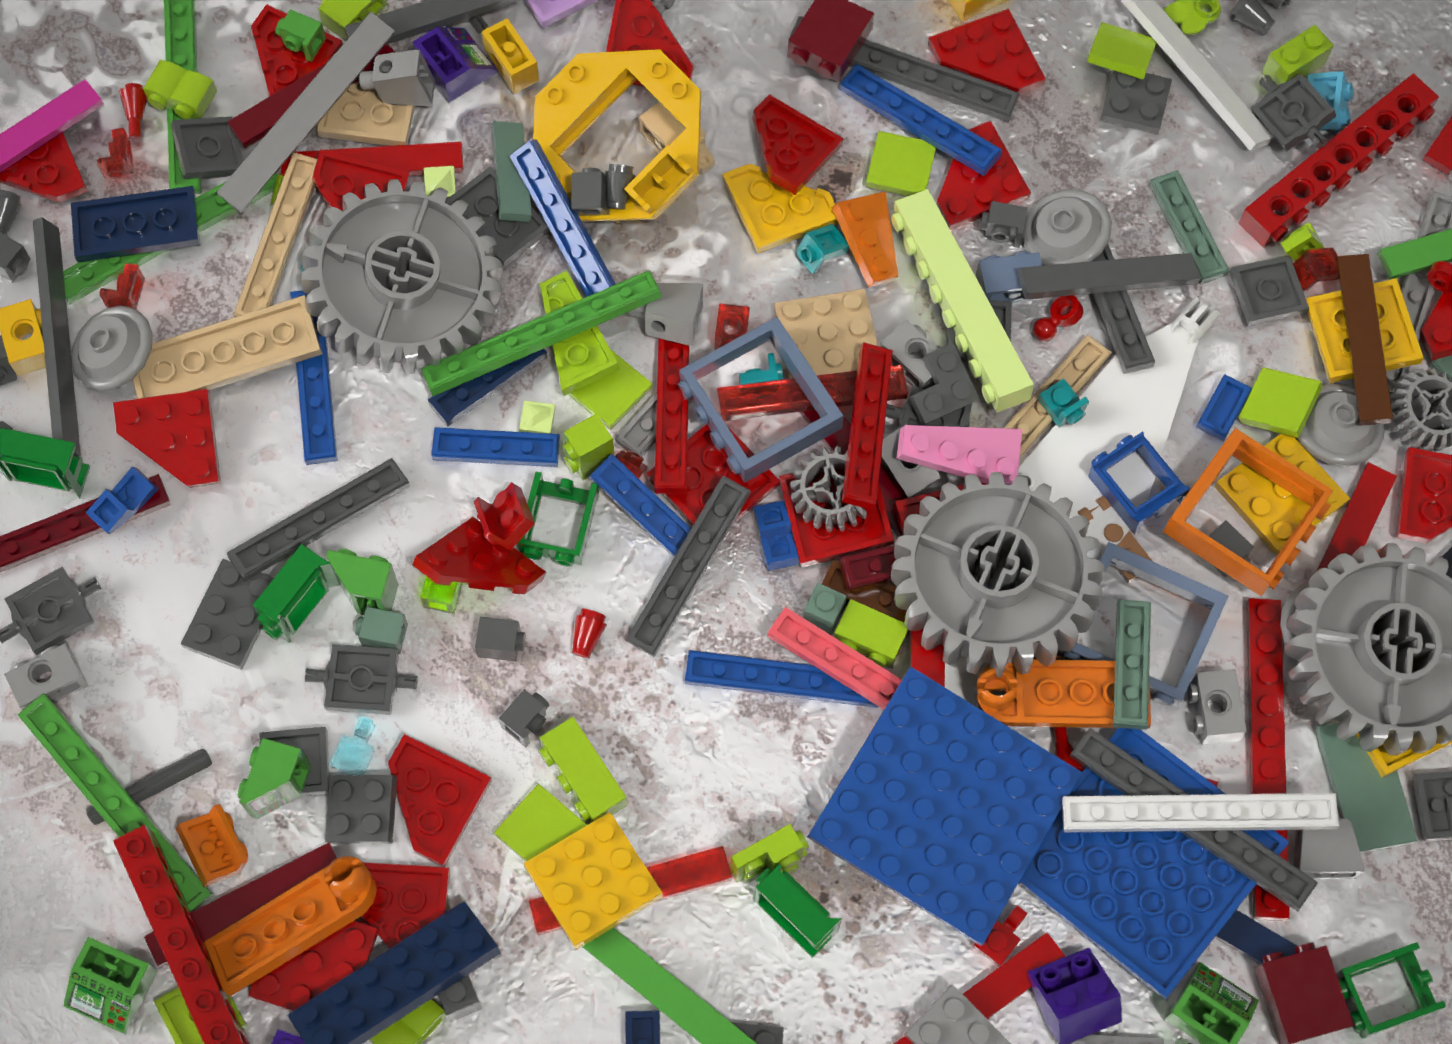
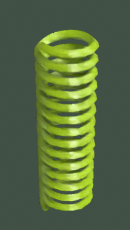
M278 174L276 176L270 205L274 204L284 179L282 175Z

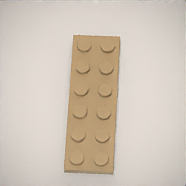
M305 295L153 343L145 366L133 379L137 399L202 389L212 390L322 355L313 318L306 310Z

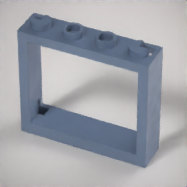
M778 317L679 370L680 382L678 386L682 390L683 397L686 400H692L696 406L694 412L702 425L707 423L712 431L710 437L718 450L723 448L729 457L726 461L730 470H733L735 474L739 473L744 482L751 480L843 427V414ZM770 341L820 416V419L747 458L697 380Z
M1108 542L1100 559V562L1104 564L1105 572L1109 564L1210 609V613L1177 686L1173 687L1149 676L1150 694L1154 695L1153 699L1160 704L1164 703L1169 706L1174 704L1178 706L1187 691L1229 596ZM1079 643L1069 652L1058 650L1068 660L1115 661Z

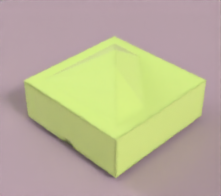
M455 166L424 168L425 194L431 196L440 187L447 190V197L455 194Z
M524 401L519 431L551 434L556 409L555 404Z

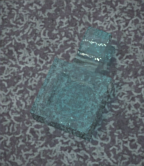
M360 716L355 727L353 739L343 735L330 764L333 769L349 775H365L375 752V748L368 745L376 727L373 724V720Z

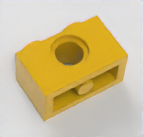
M508 18L481 31L484 51L498 69V72L513 94L539 82L537 61Z
M31 299L0 308V332L9 364L17 376L46 368L41 309H37ZM32 333L30 338L22 340L25 335Z

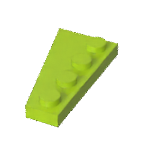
M567 270L540 283L546 314L582 299ZM598 326L553 344L560 386L564 396L620 369Z

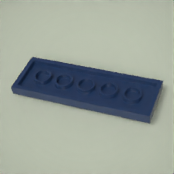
M463 901L287 1016L305 1044H363L495 958L501 952L466 902Z

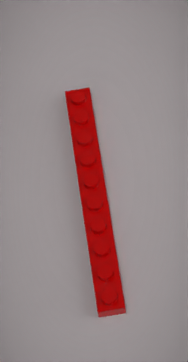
M1249 598L1246 602L1250 794H1286L1283 648L1280 628L1281 600ZM1274 830L1288 840L1287 830ZM1288 845L1279 855L1286 861H1288ZM1259 885L1253 888V919L1288 921L1290 919V907Z

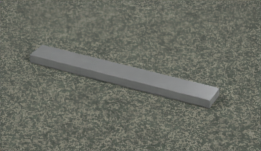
M371 12L218 190L217 195L242 214L356 80L360 72L367 67L390 40L395 31Z
M1436 191L1432 192L1417 239L1452 229L1451 196ZM1430 269L1406 275L1401 286V292L1417 340H1419L1435 290L1427 279ZM1410 366L1386 371L1389 392L1393 390L1394 383L1402 379V376L1409 372Z

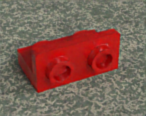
M512 482L504 491L498 493L492 504L480 497L474 500L478 513L477 518L484 530L483 535L494 546L501 545L511 550L535 524L521 487Z

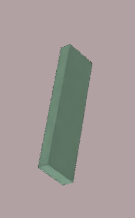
M493 121L492 138L499 219L530 222L532 216L530 193L510 158L511 154L525 144L523 123Z
M1177 170L1151 179L1149 186L1184 253H1192L1200 275L1199 284L1202 285L1227 276L1230 270L1179 171Z
M1122 599L1117 601L1113 727L1147 730L1151 625V602Z

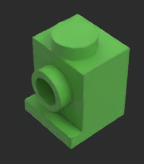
M291 9L285 18L280 19L276 26V35L282 37L283 44L292 51L304 52L306 60L311 62L326 40L321 22Z

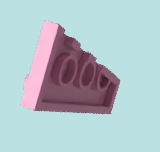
M905 425L900 429L896 459L964 478L967 475L974 474L979 478L980 482L985 484L989 483L992 472H1001L1005 485H1012L1015 477L1018 475L1022 429Z

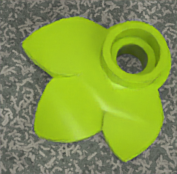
M1178 0L1166 6L1163 10L1175 24H1182L1181 31L1184 34L1193 35L1203 31L1207 23H1212L1219 18L1221 6L1218 0Z

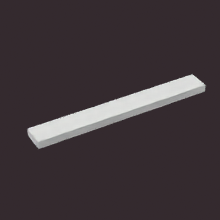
M1120 0L1250 151L1266 146L1271 142L1274 137L1155 0Z
M1336 793L1063 796L1064 832L1338 829L1339 827Z

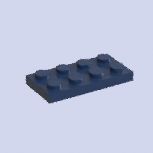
M193 186L71 203L74 257L77 262L200 245L196 194Z

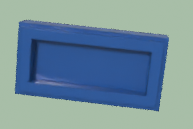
M1224 374L1196 428L1224 442L1252 387Z

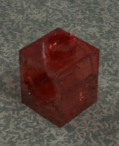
M719 303L715 331V350L748 333L750 307ZM729 328L737 329L739 332L736 334H728L725 332V330Z

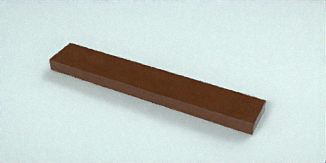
M1369 254L1337 256L1336 263L1359 425L1390 424L1393 421Z

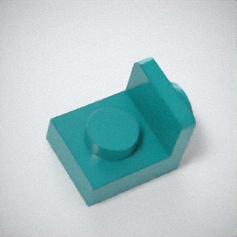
M831 224L807 232L796 250V255L813 274L819 271L824 261L846 254L850 247L836 227Z
M774 353L767 354V370L754 368L747 370L745 373H739L741 398L778 393V382L783 381L781 362L775 363Z
M1064 378L1041 392L1037 397L1059 428L1068 422L1070 425H1073L1080 421L1086 415L1084 411L1090 402L1086 397L1080 400Z

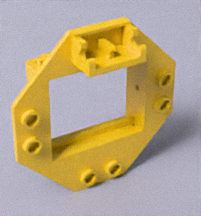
M661 50L579 53L535 97L533 139L538 140L570 201L572 195V173H576V171L561 156L636 80L686 128L624 188L629 193L625 210L610 208V215L579 216L582 222L615 221L619 224L621 221L655 220L699 176L700 142L704 139L700 134L702 91Z

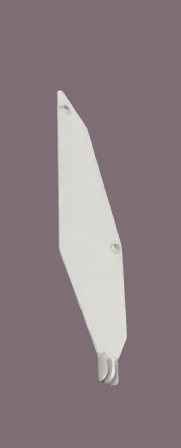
M1196 296L1174 322L1146 336L1155 360L1154 367L1124 374L1116 354L1079 397L1080 400L1086 397L1090 401L1084 411L1086 415L1073 425H1070L1069 422L1060 428L1055 425L1019 466L1018 474L1027 476L1028 484L1030 485L1028 490L1034 492L1043 483L1051 486L1050 501L1054 503L1060 498L1067 497L1073 502L1069 518L1078 516V511L1084 507L1090 511L1099 506L1095 500L1103 495L1089 479L1088 475L1092 460L1100 453L1106 451L1109 454L1117 448V444L1128 435L1135 437L1143 431L1145 438L1162 457L1198 340L1219 317L1220 311L1214 309L1199 327V323L1205 318L1211 305L1205 301L1189 318L1201 301V298ZM1137 451L1106 470L1136 508L1148 501L1156 474ZM1099 506L1091 512L1093 519L1089 521L1090 524L1086 537L1091 536L1098 539L1101 546L1097 557L1099 561L1108 542H1110L1104 536V530L1109 524H1118L1122 527L1124 532L1122 539L1130 531L1112 506L1105 511ZM1121 540L1118 541V542H1110V543H1113V544H1115V545H1118V544L1121 542ZM1000 558L992 579L989 578L988 589L994 590L1001 571L1006 566V558ZM978 560L976 564V570L974 575L975 580L977 579L980 560ZM1018 568L1016 579H1019L1020 577V568ZM960 656L951 665L945 663V688L978 708L976 684L981 671L988 663L983 662L976 674L967 672V658Z

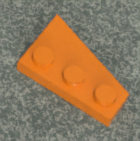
M886 191L837 202L832 207V210L868 288L894 282L898 278V269Z

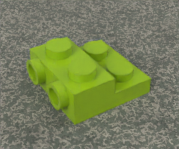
M788 824L731 856L730 873L736 883L743 879L746 882H750L761 875L764 867H770L774 870L779 864L782 865V873L787 871L789 874H792L799 869L798 863L801 862L802 858L808 855L806 851L809 848L808 842L800 830L794 831L791 824Z

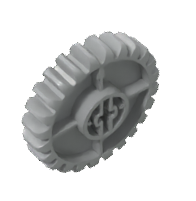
M394 179L388 183V192L381 193L374 183L365 185L364 199L360 200L355 194L349 192L342 196L343 211L336 207H328L323 212L324 226L317 225L311 229V246L305 248L302 253V265L305 271L301 274V289L304 293L308 294L306 298L308 314L318 317V332L323 337L335 335L336 351L343 354L355 347L357 349L356 363L361 366L369 364L372 358L376 357L380 359L379 367L381 372L389 373L395 361L402 362L403 370L406 374H415L418 360H424L427 366L430 364L436 366L440 364L441 353L444 352L448 357L453 354H460L463 352V342L468 345H476L481 340L482 327L492 324L495 315L493 305L498 304L501 298L502 286L498 281L502 276L503 266L501 260L495 258L497 242L494 237L482 236L485 231V221L479 216L466 220L469 204L464 200H458L451 206L446 204L447 190L441 187L436 189L431 196L425 195L424 182L416 180L412 184L410 191H403L400 181Z
M992 472L989 483L982 485L979 478L971 474L965 476L962 491L950 482L942 485L939 500L935 497L926 496L920 501L919 514H911L904 521V535L898 537L895 542L894 557L896 561L892 564L891 580L897 585L894 601L898 608L907 610L904 624L909 631L924 629L921 645L926 650L934 649L940 644L944 646L942 661L948 665L955 663L960 656L967 658L966 669L969 673L976 674L984 662L990 663V668H994L996 671L994 677H1003L1002 675L1007 663H1013L1021 675L1030 673L1033 657H1036L1041 664L1049 666L1055 663L1058 648L1068 652L1073 650L1078 641V633L1087 632L1090 629L1094 619L1093 610L1099 607L1103 595L1102 588L1099 585L1103 580L1105 567L1102 562L1097 560L1101 546L1097 538L1086 537L1090 523L1085 516L1078 515L1069 518L1073 505L1071 500L1067 497L1060 498L1054 503L1049 500L1051 486L1043 483L1033 492L1028 490L1027 476L1019 474L1015 477L1012 485H1005L1001 472ZM1000 558H1006L1005 568L1003 567L994 590L988 589L989 578L992 579ZM980 559L977 579L975 580L974 575L976 570L977 561ZM1018 568H1020L1021 573L1018 581V586L1014 588Z
M1387 543L1378 552L1371 545H1364L1358 548L1352 556L1346 553L1336 556L1329 563L1328 568H1321L1310 577L1309 587L1303 589L1294 601L1299 611L1291 615L1286 622V628L1297 636L1284 645L1285 654L1291 658L1300 659V663L1289 671L1290 679L1296 682L1306 681L1308 688L1299 696L1303 704H1312L1318 701L1322 707L1316 715V720L1321 725L1327 724L1333 719L1339 722L1337 738L1344 742L1359 733L1361 748L1368 752L1384 744L1385 750L1392 756H1398L1409 748L1415 753H1424L1432 749L1436 742L1438 744H1446L1452 741V579L1446 575L1449 567L1446 559L1440 556L1433 563L1427 565L1425 564V552L1418 547L1412 548L1403 557L1401 549L1395 543Z

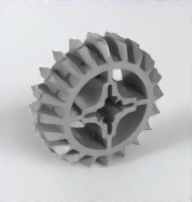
M1421 368L1414 372L1406 373L1402 376V379L1394 383L1393 390L1389 392L1393 421L1396 424L1392 432L1400 431L1403 434L1401 441L1411 440L1412 448L1421 446L1422 450L1429 451L1433 449L1434 452L1446 447L1449 448L1452 446V379L1447 380L1446 371L1437 374L1435 368L1426 371Z
M838 446L834 449V454H829L828 449L824 447L822 449L823 455L819 457L817 453L812 451L810 454L812 461L809 462L802 459L800 463L803 470L795 469L793 474L797 480L790 483L791 489L795 491L791 494L792 502L797 503L795 506L796 512L804 513L803 520L806 523L814 519V528L819 529L825 523L826 530L829 532L832 531L833 524H838L840 531H844L845 522L849 521L855 527L857 525L856 516L863 519L867 517V512L862 507L851 504L843 507L842 495L845 476L838 475L834 469L845 471L848 450L842 455L841 448ZM825 471L823 479L813 483V486L810 487L814 478ZM831 478L834 481V485H837L836 500L833 493H830ZM817 500L818 503L827 502L833 509L821 508L812 501Z

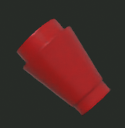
M582 608L580 615H576L572 654L590 659L591 653H593L607 626L604 623L606 619L604 614Z

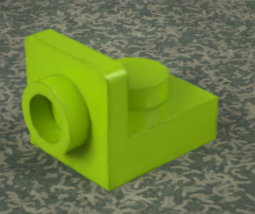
M1306 223L1290 233L1281 242L1284 251L1298 264L1325 248L1310 223Z

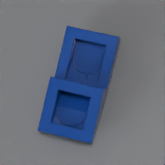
M132 466L112 490L105 489L87 510L86 514L107 534H111L141 509L159 488L138 468Z
M785 501L753 506L768 571L799 565V556L793 539L791 522Z

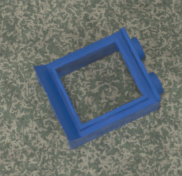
M1143 431L1135 437L1128 435L1117 444V448L1109 454L1104 451L1096 456L1091 462L1092 465L1088 475L1089 479L1109 501L1110 505L1134 535L1140 531L1144 521L1153 515L1156 519L1161 517L1166 512L1168 505L1177 500L1181 504L1190 490V487L1180 481L1145 438ZM1135 451L1139 453L1166 487V489L1137 508L1106 471Z

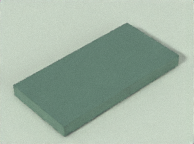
M1339 722L1318 726L1315 731L1332 791L1336 793L1340 819L1351 820L1360 853L1415 844L1418 840L1398 772L1395 771L1382 778L1368 753L1361 748L1357 734L1345 742L1337 738Z

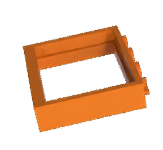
M1234 428L1171 516L1163 533L1256 594L1262 596L1268 586L1274 590L1284 576V573L1280 571L1283 564L1291 566L1301 551L1296 548L1300 540L1304 543L1308 541L1316 529L1311 524L1315 517L1322 520L1331 507L1326 501L1334 490ZM1232 456L1311 506L1266 573L1186 522Z

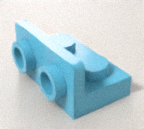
M1344 71L1308 74L1307 81L1335 110L1337 116L1319 130L1334 129L1337 135L1345 126L1350 124L1348 101L1353 100V84L1348 83Z

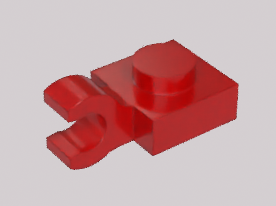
M1016 905L1003 924L996 921L983 945L980 946L974 943L972 947L996 966L1000 967L1021 939L1014 934V931L1028 913Z

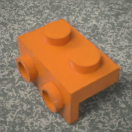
M220 803L214 805L208 814L178 824L176 831L203 887L239 875L248 862L247 848L242 841L238 840L234 832L233 820L229 813L224 812Z

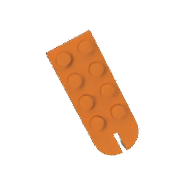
M1033 659L1030 673L1021 675L1013 663H1007L1002 675L1003 677H994L996 671L994 668H990V664H988L981 671L977 680V706L1006 726L1118 728L1113 727L1115 661L1055 660V663L1045 666L1038 660ZM1150 684L1147 729L1151 726ZM989 691H1006V694L993 695Z
M340 857L321 871L206 940L204 943L223 991L231 997L362 916L372 905L377 891L376 882L367 867L356 857Z

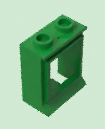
M5 428L0 429V470L8 481H12L13 478L14 481L68 492L70 489H73L80 499L90 465L82 463V457L73 456L77 446L75 442Z
M536 471L527 502L534 522L537 519L542 496L586 505L575 550L531 541L534 524L517 543L519 552L533 560H541L542 557L554 559L555 563L566 567H572L573 564L582 565L596 503L600 496L598 484L591 483L590 490L574 487L572 480L565 478L561 479L560 484L544 481L542 472Z
M301 544L253 604L258 614L256 619L264 626L262 630L276 641L281 637L286 642H291L290 634L294 636L327 594L328 588L340 585L331 563Z
M781 864L774 870L768 867L755 881L757 886L755 887L754 902L813 958L839 932L842 918H829L830 913L787 871L781 872Z
M1418 942L1346 967L1336 973L1344 998L1351 1011L1350 1016L1354 1025L1352 1028L1356 1033L1360 1032L1362 1039L1437 1013L1446 1008L1444 1000L1436 1003L1428 986L1433 982L1432 976L1427 969L1421 970L1414 953L1420 949ZM1399 961L1420 1009L1372 1026L1351 978Z

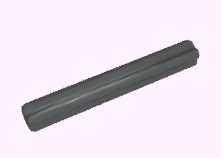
M200 749L125 789L138 804L211 766V758L205 749ZM93 805L86 809L87 816L94 825L105 821Z

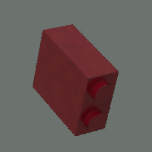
M814 0L788 41L787 57L799 66H807L817 71L820 76L826 79L831 78L840 82L873 29L874 13L849 0Z
M1314 942L1295 947L1296 954L1283 957L1282 951L1262 957L1264 963L1254 967L1279 1044H1293L1354 1026L1327 945L1315 948Z

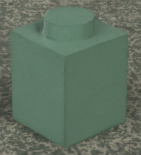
M817 582L804 609L803 618L832 636L845 609L847 596Z
M366 607L364 617L359 616L357 620L355 634L358 636L362 646L396 648L399 654H401L408 623L404 614Z

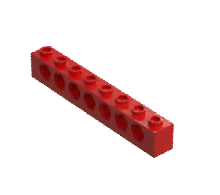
M1414 73L1411 74L1328 141L1325 146L1318 149L1246 207L1238 224L1263 248L1272 241L1275 243L1279 242L1288 233V228L1294 223L1297 226L1300 225L1309 216V211L1315 206L1321 208L1331 198V193L1334 190H1343L1351 182L1352 176L1355 173H1364L1372 165L1373 159L1377 155L1380 157L1385 156L1393 148V142L1398 138L1401 140L1406 139L1415 129L1414 125L1419 121L1422 123L1428 121L1436 111L1433 107L1439 96ZM1316 177H1320V178L1324 179V181H1321V180L1317 179ZM1295 194H1299V195H1301L1303 198H1299V197H1297ZM1273 211L1280 212L1283 216L1277 215Z
M143 825L113 840L203 1043L250 1044L228 995L223 991L207 948L154 832Z

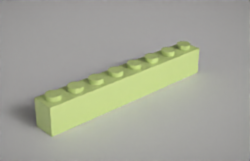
M927 189L896 200L894 214L891 215L893 227L897 232L901 231L908 255H913L917 262L916 268L920 278L927 280L930 286V296L935 304L939 303L946 327H953L957 348L961 353L965 352L969 360V370L974 378L978 377L980 380L982 394L986 402L992 403L995 411L1000 412L1031 400L1034 384L929 190Z

